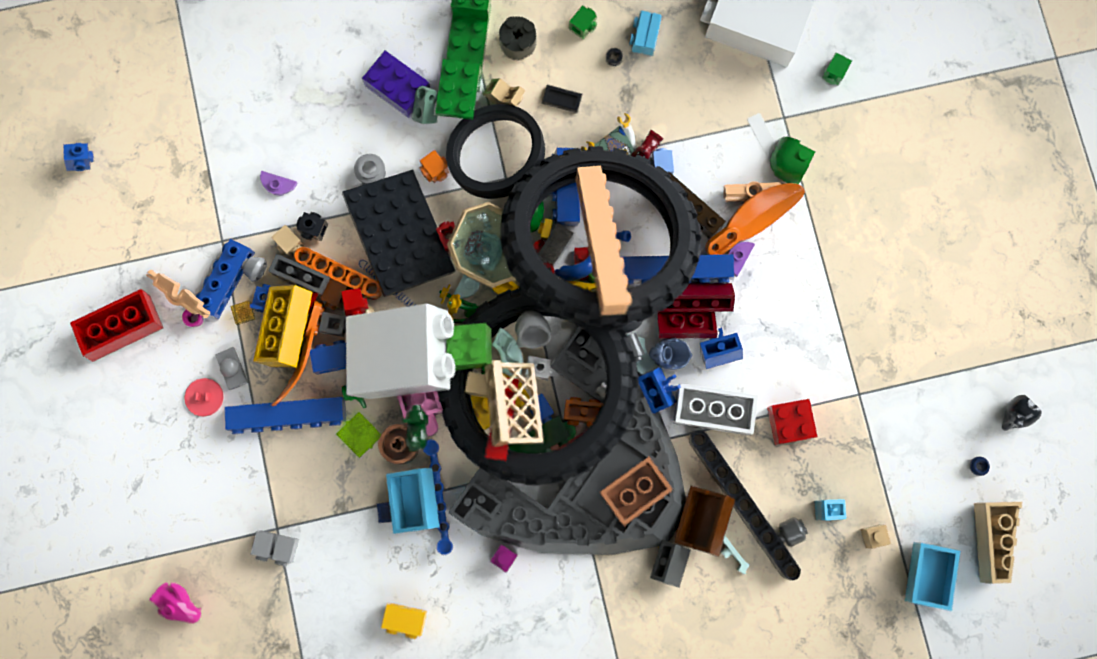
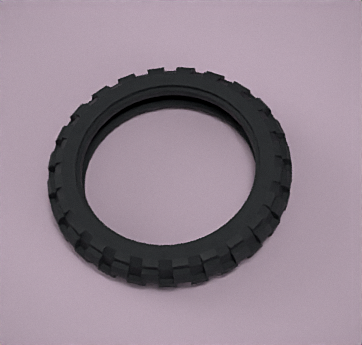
M589 146L588 150L582 151L580 148L563 151L562 155L554 154L542 160L540 165L531 167L523 174V178L514 185L509 193L507 202H505L501 217L500 243L502 254L505 257L506 266L511 276L517 280L519 287L528 297L534 298L537 304L548 312L553 311L559 314L560 318L575 322V320L585 322L587 326L601 327V325L611 324L612 327L628 325L629 322L636 320L640 322L651 318L656 312L663 311L689 285L701 252L702 236L700 224L696 218L697 212L693 203L688 201L687 193L678 182H673L670 179L671 175L660 166H652L649 159L640 155H636V157L627 155L626 150L613 148V151L603 150V146ZM601 166L602 174L605 173L606 181L631 188L649 200L661 214L668 229L670 253L666 263L648 281L636 287L626 289L627 293H630L631 305H628L627 311L624 314L601 315L597 291L580 288L558 277L543 263L532 243L530 224L536 209L543 200L556 190L576 183L577 167Z
M520 288L513 291L507 290L498 294L491 301H485L475 309V313L469 318L466 317L461 325L486 323L491 328L493 338L500 328L504 329L510 324L517 322L518 317L527 311H536L542 316L560 318V315L553 311L548 312L539 306L534 298L528 297ZM576 320L572 322L585 330L596 341L603 355L607 374L606 392L600 411L589 428L576 440L562 448L546 453L527 454L508 449L506 461L486 458L489 436L475 416L471 395L465 392L469 372L474 370L468 369L455 370L453 377L450 378V389L438 391L439 402H441L443 408L441 414L445 426L448 428L451 438L457 447L476 466L493 476L512 483L525 485L555 484L567 481L569 478L579 476L590 470L592 466L602 461L612 452V448L621 440L636 406L638 392L637 363L629 339L621 326L612 327L611 324L596 327L587 326L585 322Z

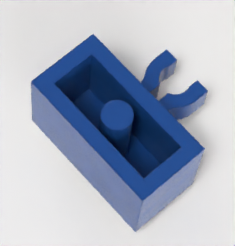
M721 327L718 328V338H709L710 340L700 343V353L706 369L743 359V348L738 333L723 336Z
M661 367L638 377V383L652 414L676 403L672 391L681 388L680 384L669 386V383L676 378V375H671L666 379Z

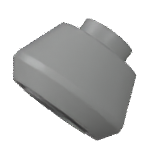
M261 257L246 258L242 264L243 273L252 282L260 280L267 267L265 259Z

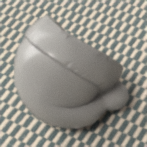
M527 311L518 317L515 324L518 347L539 348L550 341V327L540 313Z

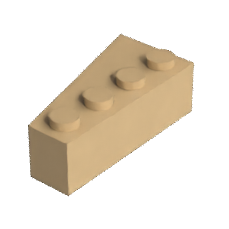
M1023 502L974 503L980 583H1011L1015 559L1013 552L1014 546H1017L1016 530L1020 524V518H1018L1019 509H1022Z

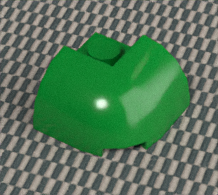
M781 137L769 161L774 176L786 183L799 184L816 151L800 144L798 139Z

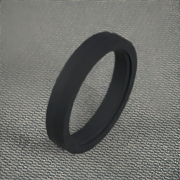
M508 104L484 106L474 111L473 120L462 119L452 131L446 147L447 165L454 180L466 192L485 199L509 196L514 185L523 178V174L531 167L540 165L541 161L545 158L543 133L535 119L525 110ZM507 120L516 122L527 129L532 139L531 153L524 166L513 176L499 182L485 183L468 177L462 171L460 164L462 147L471 133L482 125L493 121Z

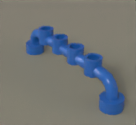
M428 440V444L423 451L430 456L431 464L429 468H432L435 464L439 466L438 471H433L434 487L436 484L442 486L440 491L435 490L439 527L437 529L441 534V540L437 543V551L441 555H448L453 550V543L449 540L448 530L450 529V524L446 520L445 513L447 510V504L443 498L445 487L441 482L440 472L442 466L438 462L437 455L439 444L435 440ZM440 503L444 504L442 511L438 510V504ZM442 523H446V530H441L440 525Z

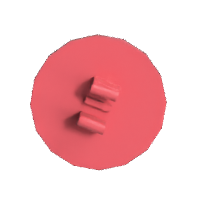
M207 378L197 379L192 382L186 389L184 396L188 410L202 417L210 416L217 412L222 406L224 399L223 390L220 385L214 380Z

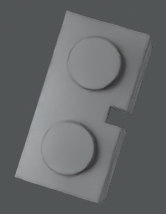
M259 530L256 531L251 555H255L256 559L267 562L268 558L275 560V564L287 566V563L294 562L299 539Z

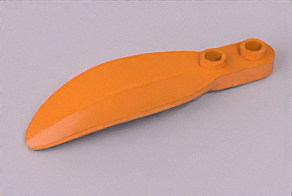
M785 183L769 187L752 196L737 209L726 227L707 241L705 245L707 254L723 255L739 241L747 240L768 228L800 201L805 193L804 188L799 184Z
M315 301L312 306L304 332L306 339L298 365L287 386L272 403V406H276L286 397L299 380L305 368L313 337L317 336L319 331L318 318H322V313L325 310V307H322V302Z

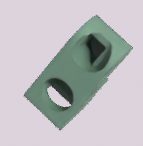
M420 86L416 90L412 120L421 124L437 123L438 116L434 115L438 94L435 90L426 86Z

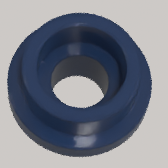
M975 457L970 462V470L974 475L984 476L989 472L990 464L984 457ZM977 463H980L982 466L980 470L976 467Z

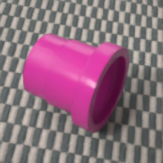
M188 310L183 312L182 321L185 325L189 327L202 325L204 321L203 316L197 314V321L192 323L191 317L195 314Z

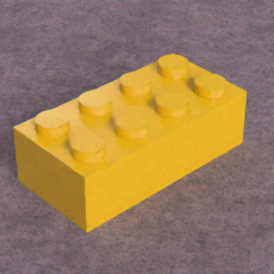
M295 285L269 287L253 362L269 367H297L311 303V291Z

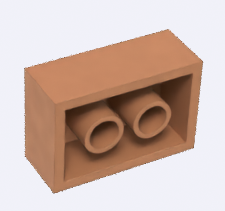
M647 457L600 491L599 494L622 526H624L673 489L651 458Z

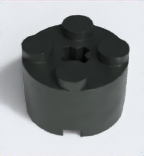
M510 16L500 27V47L508 58L522 60L533 54L536 48V29L534 23L524 17Z

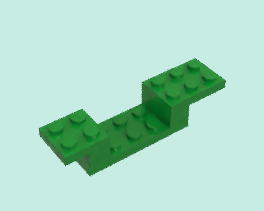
M451 0L452 21L447 56L442 62L435 114L437 116L473 120L477 92L480 91L491 0Z

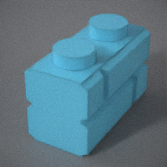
M640 11L639 17L635 16L633 27L636 28V33L631 34L629 43L633 45L632 52L643 53L649 56L654 54L662 18L661 14Z

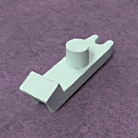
M725 536L723 544L726 548L721 551L722 555L726 559L733 555L739 563L737 571L746 575L745 572L750 564L744 561Z

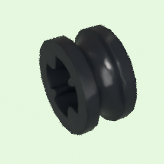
M611 48L606 54V62L610 66H618L622 62V52L618 48ZM611 54L619 56L617 57V61H615L614 59H610Z

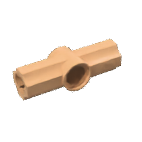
M753 181L749 184L724 185L725 202L747 201L754 196L749 193V189H754L758 193L769 187L780 185L781 182L758 183Z

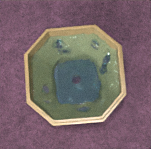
M486 202L462 211L447 245L457 271L482 285L492 288L516 279L511 276L501 249L500 225L503 209L490 202Z

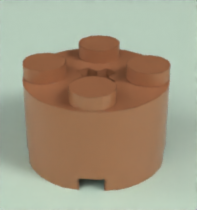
M402 424L391 425L383 431L378 440V449L381 456L390 463L397 465L407 464L418 455V452H409L406 445L407 426ZM398 440L404 442L401 449L395 447V444H398Z

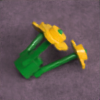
M449 284L447 288L443 287L439 291V298H442L440 304H443L446 297L450 298L447 303L448 314L451 316L453 323H462L465 319H453V314L457 313L458 308L464 309V316L469 318L476 312L475 309L479 306L461 299L459 294L452 295L448 293L451 286Z

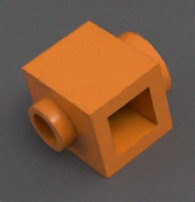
M435 150L419 160L421 164L419 170L428 182H441L447 178L449 173L447 160L444 156L440 157Z

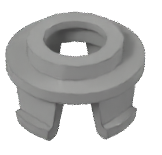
M364 154L355 162V176L363 185L384 179L386 176L385 164L375 154ZM368 161L373 162L376 165V170L372 174L364 173L362 170L364 163Z

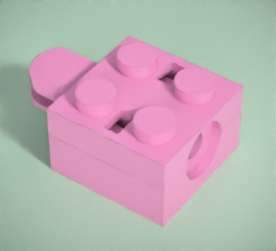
M438 391L397 396L404 419L412 405H420L425 414L428 415V425L426 426L428 437L438 432L435 415L442 413L443 410L441 402H439Z

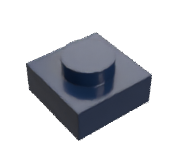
M377 503L378 523L392 522L390 503Z

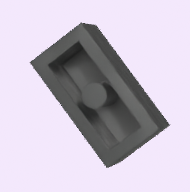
M662 540L650 578L679 588L691 549Z

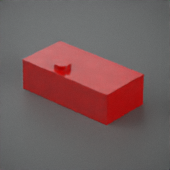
M142 289L70 322L83 357L92 362L163 329L151 296Z

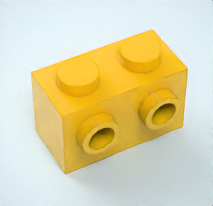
M389 602L386 604L381 628L386 629L388 634L397 635L398 632L405 633L407 638L417 639V636L421 637L423 635L428 611Z

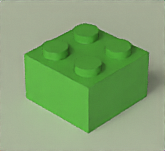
M486 323L454 326L453 335L447 338V353L453 357L455 370L481 369L492 362L491 328Z

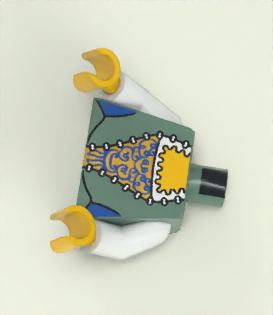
M624 113L626 119L623 122L621 117L618 116L617 121L623 126L619 125L595 145L589 141H586L589 146H603V150L613 151V148L626 150L627 155L631 156L632 152L636 149L633 129L631 124H629L631 121L630 116ZM581 147V151L587 150L586 147Z

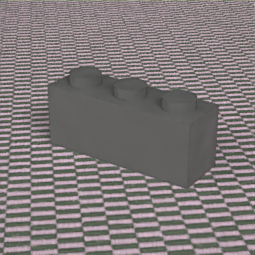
M276 254L268 270L273 276L317 293L319 296L323 295L331 279L329 276Z

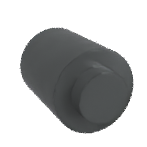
M636 333L627 335L637 363L643 360L644 350Z

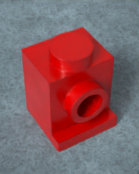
M445 221L436 228L443 247L448 252H450L447 245L449 239H446V236L453 233L455 229L454 221L450 223ZM457 240L453 243L454 249L457 247Z

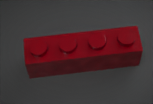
M689 283L683 293L670 306L658 312H734L735 292L732 283Z

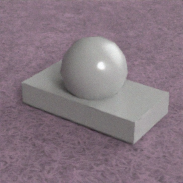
M234 347L215 354L220 372L229 390L248 383Z

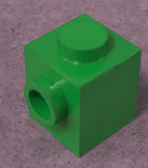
M582 5L569 21V30L584 39L598 25L596 23L597 15L595 11Z

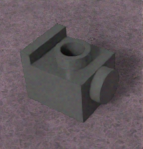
M323 312L319 331L322 334L344 337L346 333V316ZM335 323L340 324L338 329H334Z

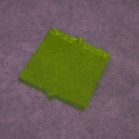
M360 412L350 421H346V424L336 433L359 458L369 449H372L381 436V433Z

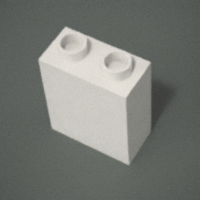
M708 0L700 21L709 24L705 38L788 67L796 53L815 0H718V3Z
M421 304L347 316V395L376 399L449 390L450 378L453 377L455 372V363L453 357L447 353V338H450L454 332L453 320L448 311L429 304Z

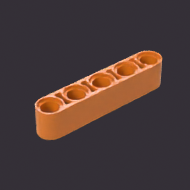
M300 247L295 251L294 257L299 264L329 276L332 280L342 283L350 289L361 288L362 295L369 299L375 300L382 295L376 280L309 248ZM303 254H309V258L306 261H301ZM320 262H326V266L323 269H318L317 266ZM337 270H343L342 276L334 277ZM354 278H360L358 285H351V281ZM371 286H377L375 293H368V289Z

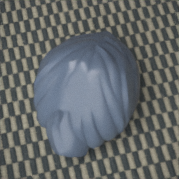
M665 338L650 349L649 356L661 368L676 370L687 366L692 358V353L684 341L675 338Z

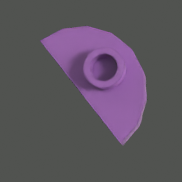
M261 171V183L273 195L283 196L291 190L293 191L298 184L297 181Z
M740 242L729 251V254H734V276L737 277L755 246L754 243Z

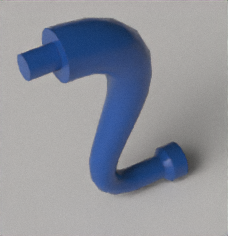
M628 230L617 232L615 238L622 242H629L631 240V232ZM590 255L583 262L572 266L564 265L560 269H556L554 273L565 281H576L585 278L593 272Z

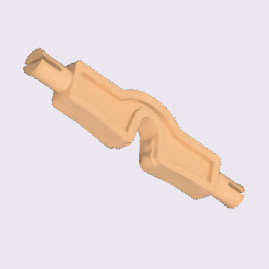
M153 270L147 272L149 274H146V276L153 280V285L165 294L166 299L171 304L182 306L192 314H200L203 318L209 317L210 311L206 310L203 307L204 303L189 290L182 289L178 294L180 287L178 282L164 274L155 273Z

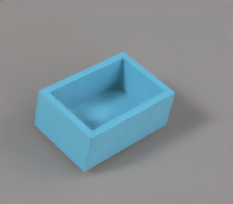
M432 468L386 474L393 534L438 528L439 519Z
M913 542L904 601L952 611L960 551Z

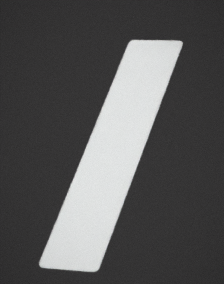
M758 113L747 120L768 161H770L771 154L777 144L761 114Z

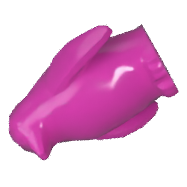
M165 582L149 599L159 608L157 610L158 614L165 619L191 624L200 620L201 608L194 606L186 590L179 584L170 583L169 586Z

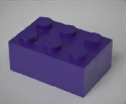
M386 50L362 77L365 87L407 118L413 113L416 90L420 86L431 88L430 83Z

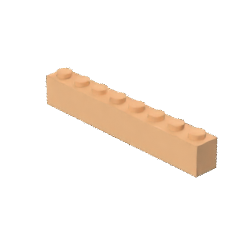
M601 166L577 167L575 180L601 315L624 314L627 311L628 305H631V296L626 291L627 277L622 272L624 262L623 258L619 257L620 242L615 238L617 229L616 224L612 223L613 208L608 203L610 200L609 190L605 189L606 175L605 173L602 174Z

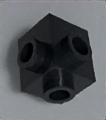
M304 212L296 223L301 237L310 241L312 238L322 241L329 225L326 220L321 218V215L315 212H310V214Z

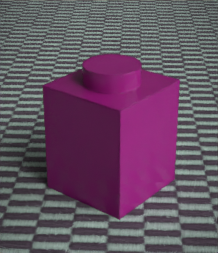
M501 544L490 562L507 573L518 555Z

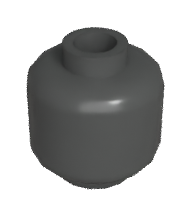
M794 517L780 523V531L777 532L783 543L786 542L789 547L805 541L806 534H808L802 520Z

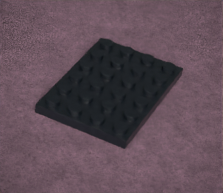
M414 170L342 191L343 199L384 297L455 273L456 270L448 251H445L436 231L437 225Z

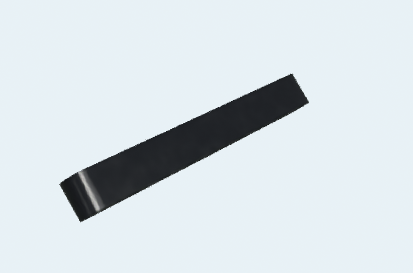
M704 431L692 433L689 437L690 446L724 495L735 499L733 508L776 570L784 579L790 581L797 580L801 574L799 565L712 440ZM696 435L703 437L702 445H697L694 442ZM707 451L714 453L715 458L712 462L708 461L705 457ZM719 467H723L726 471L723 478L717 475ZM730 483H734L737 486L735 494H731L728 490ZM743 499L748 502V508L745 511L740 508V501ZM753 516H757L760 520L757 527L751 524ZM766 532L771 535V540L767 544L763 541V535ZM777 549H780L783 553L782 558L779 560L774 557ZM788 566L794 568V573L790 577L786 574Z

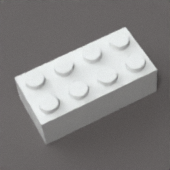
M680 384L681 388L677 390L673 424L748 436L754 434L758 395Z

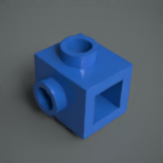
M88 143L63 144L64 162L67 171L91 170L90 162H94L93 151H89Z

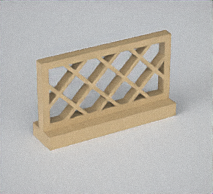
M492 361L485 366L493 446L542 443L543 437L534 363H501L500 361ZM502 368L508 369L513 374L509 380L502 375ZM521 369H528L529 378L527 380L519 374ZM514 377L523 384L519 390L510 383ZM506 387L515 393L511 400L505 396L504 389ZM525 387L531 391L529 400L521 393ZM517 396L525 403L521 410L513 403ZM509 406L517 413L513 420L506 412ZM527 406L533 411L534 416L531 420L523 413ZM519 416L528 423L523 430L515 423ZM511 426L519 433L517 438L509 439V429ZM530 426L535 430L536 438H531L525 433Z

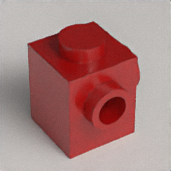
M361 288L341 291L346 317L365 314V310L368 309L367 298L362 297Z

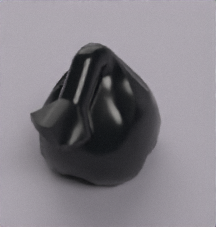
M1018 395L1006 406L1002 429L1008 431L1012 428L1028 427L1039 420L1042 411L1029 397Z

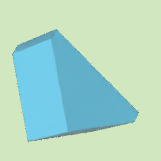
M845 499L814 501L816 520L846 519Z

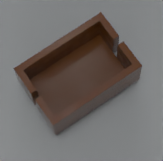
M690 486L674 543L719 557L735 499L721 493Z

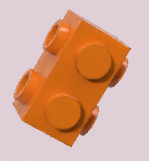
M570 397V400L566 399L563 421H567L568 425L579 426V422L587 423V427H589L598 415L603 403L596 399H589V402L581 401V398Z

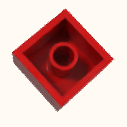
M810 399L767 407L775 445L818 437Z

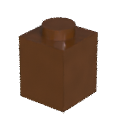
M330 279L320 300L325 303V307L333 311L336 308L343 310L341 291L351 289L342 283Z

